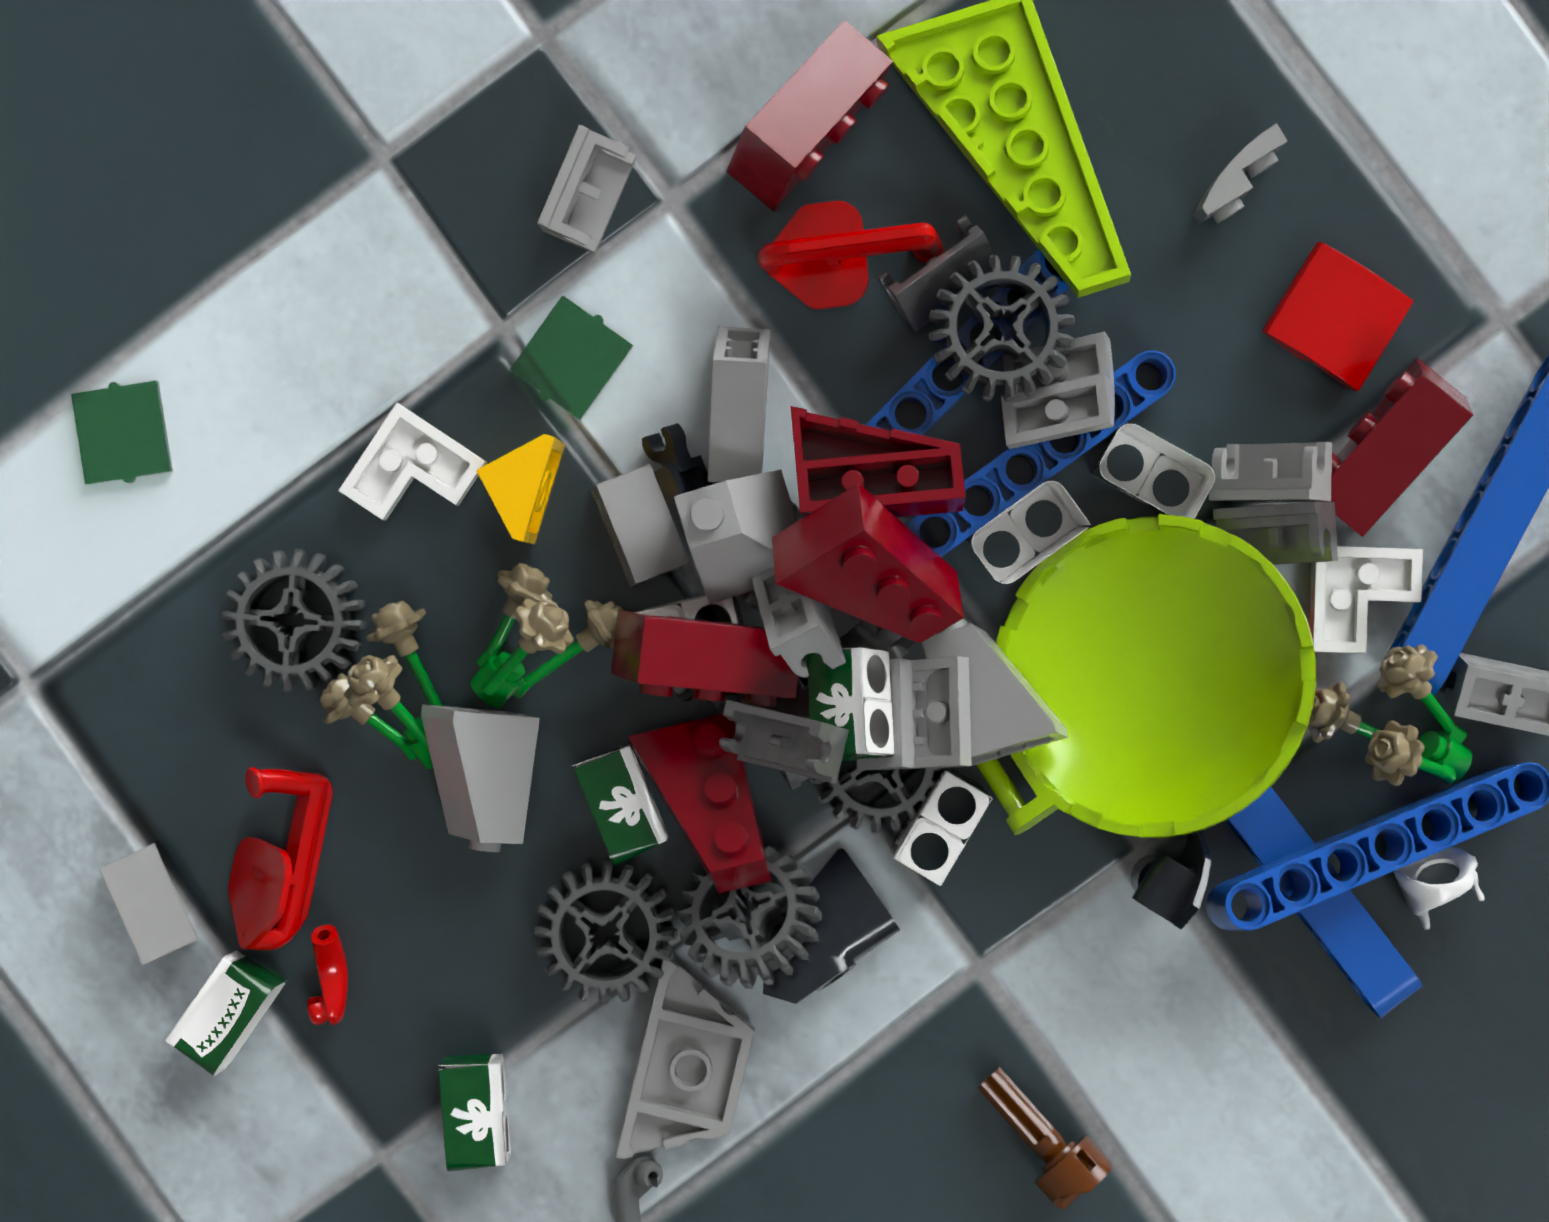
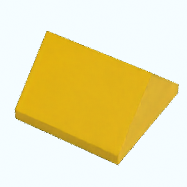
M543 434L476 470L512 539L531 544L536 542L565 448V444L553 436Z

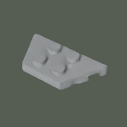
M673 958L672 960H663L661 969L664 971V975L657 982L616 1153L617 1158L626 1159L633 1157L635 1153L664 1147L665 1150L685 1145L688 1141L700 1138L703 1140L730 1135L755 1027Z

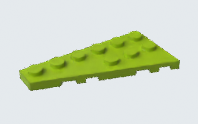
M989 0L876 36L879 49L893 60L892 65L1077 298L1130 281L1131 272L1032 0Z

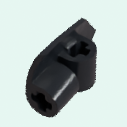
M1203 830L1187 834L1186 846L1179 863L1159 852L1158 855H1147L1139 859L1131 872V884L1135 891L1132 898L1181 930L1200 909L1208 883L1211 858Z
M843 848L838 849L808 885L815 887L818 891L820 900L812 906L818 907L822 913V920L810 925L818 933V941H803L802 946L809 954L808 960H799L796 956L792 957L788 961L793 967L792 975L784 974L780 968L774 970L775 979L773 986L763 983L764 995L797 1004L813 992L821 991L843 977L856 966L855 962L900 931L888 910ZM784 922L773 929L770 941L778 934Z

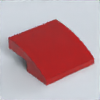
M1317 242L1268 320L1262 333L1299 360L1310 361L1345 388L1359 391L1414 301L1355 260L1323 242Z

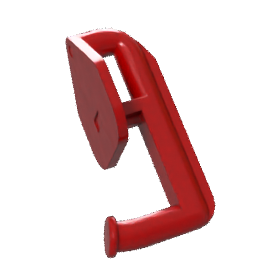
M830 201L802 206L776 239L758 251L757 262L767 274L811 309L821 310L850 306L864 296L869 284L867 256L913 251V255L917 260L926 263L933 257H938L942 254L943 245L936 230L929 223L922 222L864 230L863 219L854 206L844 201Z
M250 767L245 774V783L249 794L253 798H260L263 793L297 795L286 851L258 838H244L236 849L228 884V896L240 947L253 950H274L286 945L298 932L308 916L333 796V787L331 782L320 774L282 769L258 770L256 767Z

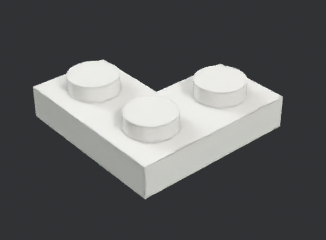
M396 403L339 491L380 519L386 521L414 478L459 506L479 476L476 470L485 466L487 461L401 404Z
M1337 546L1338 561L1311 563L1309 628L1313 639L1314 651L1366 653L1368 601L1421 602L1423 549Z

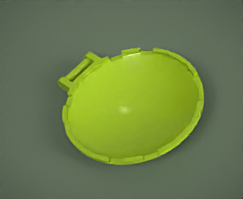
M1158 514L1155 517L1116 519L1082 532L1047 557L1029 574L1015 594L1017 599L1008 614L1004 627L1000 626L996 644L1063 723L1069 738L1011 754L1012 759L1037 795L1036 798L1027 804L998 759L976 765L1009 817L1006 819V822L1014 835L1025 832L1058 809L1086 824L1119 835L1163 838L1204 830L1231 818L1260 798L1277 781L1298 750L1309 724L1316 689V658L1312 635L1299 600L1288 582L1268 559L1240 537L1206 524L1201 520L1183 516Z

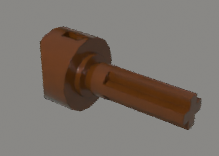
M1000 1067L977 1087L1041 1160L1046 1162L1041 1168L1043 1173L1034 1183L1059 1209L1065 1210L1081 1193H1089L1113 1169L1109 1159L1087 1134L1076 1142L1071 1140L1066 1144L1060 1133Z

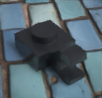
M678 423L661 429L665 445L660 433L642 438V446L646 455L652 461L662 465V468L654 471V474L673 521L680 519L674 496L713 485L712 482H708V471L702 456L699 455L691 458L686 445L684 430Z

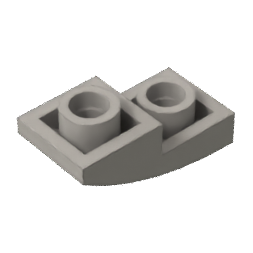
M1277 123L1244 147L1211 183L1193 215L1198 224L1211 216L1219 224L1245 207L1241 198L1253 186L1244 171L1247 170L1250 177L1253 178L1279 161L1275 152L1287 142Z

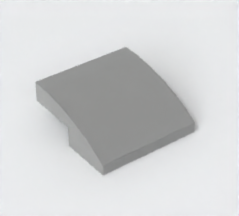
M1105 331L1074 338V345L1071 348L1055 347L1056 351L1065 356L1067 363L1062 369L1048 363L1045 364L1054 377V380L1049 385L1041 383L1035 375L1031 377L1036 388V393L1033 396L1027 397L1019 383L1014 385L1015 399L1012 402H1005L1003 396H1001L1006 446L1009 449L1114 427L1115 390L1111 341ZM1043 346L1031 349L1039 356ZM1008 354L1002 355L1004 372L1025 367L1018 359L1014 361Z
M952 656L919 660L889 659L894 754L858 759L857 770L972 766L969 658Z

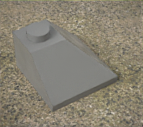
M781 469L726 480L674 496L687 543L709 604L754 591L752 578L774 567L772 537L797 522Z

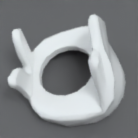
M1451 846L1393 871L1408 908L1412 911V914L1418 916L1424 930L1430 929L1429 910L1460 897L1471 888L1479 902L1485 900L1484 894L1478 885V873L1475 871L1478 867L1476 857L1456 846ZM1436 863L1453 864L1459 869V875L1451 883L1427 884L1417 881L1418 874L1424 868Z

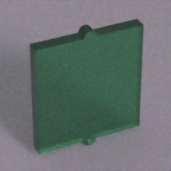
M562 295L514 362L510 371L540 391L539 396L543 401L551 399L581 421L634 346L604 325V319L601 315L593 317Z
M155 380L124 386L111 382L108 388L71 394L86 485L123 480L125 483L131 484L135 482L136 477L173 472L159 381Z

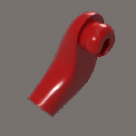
M327 924L315 928L311 934L322 996L311 997L307 1001V1011L310 1021L314 1025H321L324 1022L330 1021V1024L333 1026L338 1024L344 1017L348 996V966L337 929L333 925Z

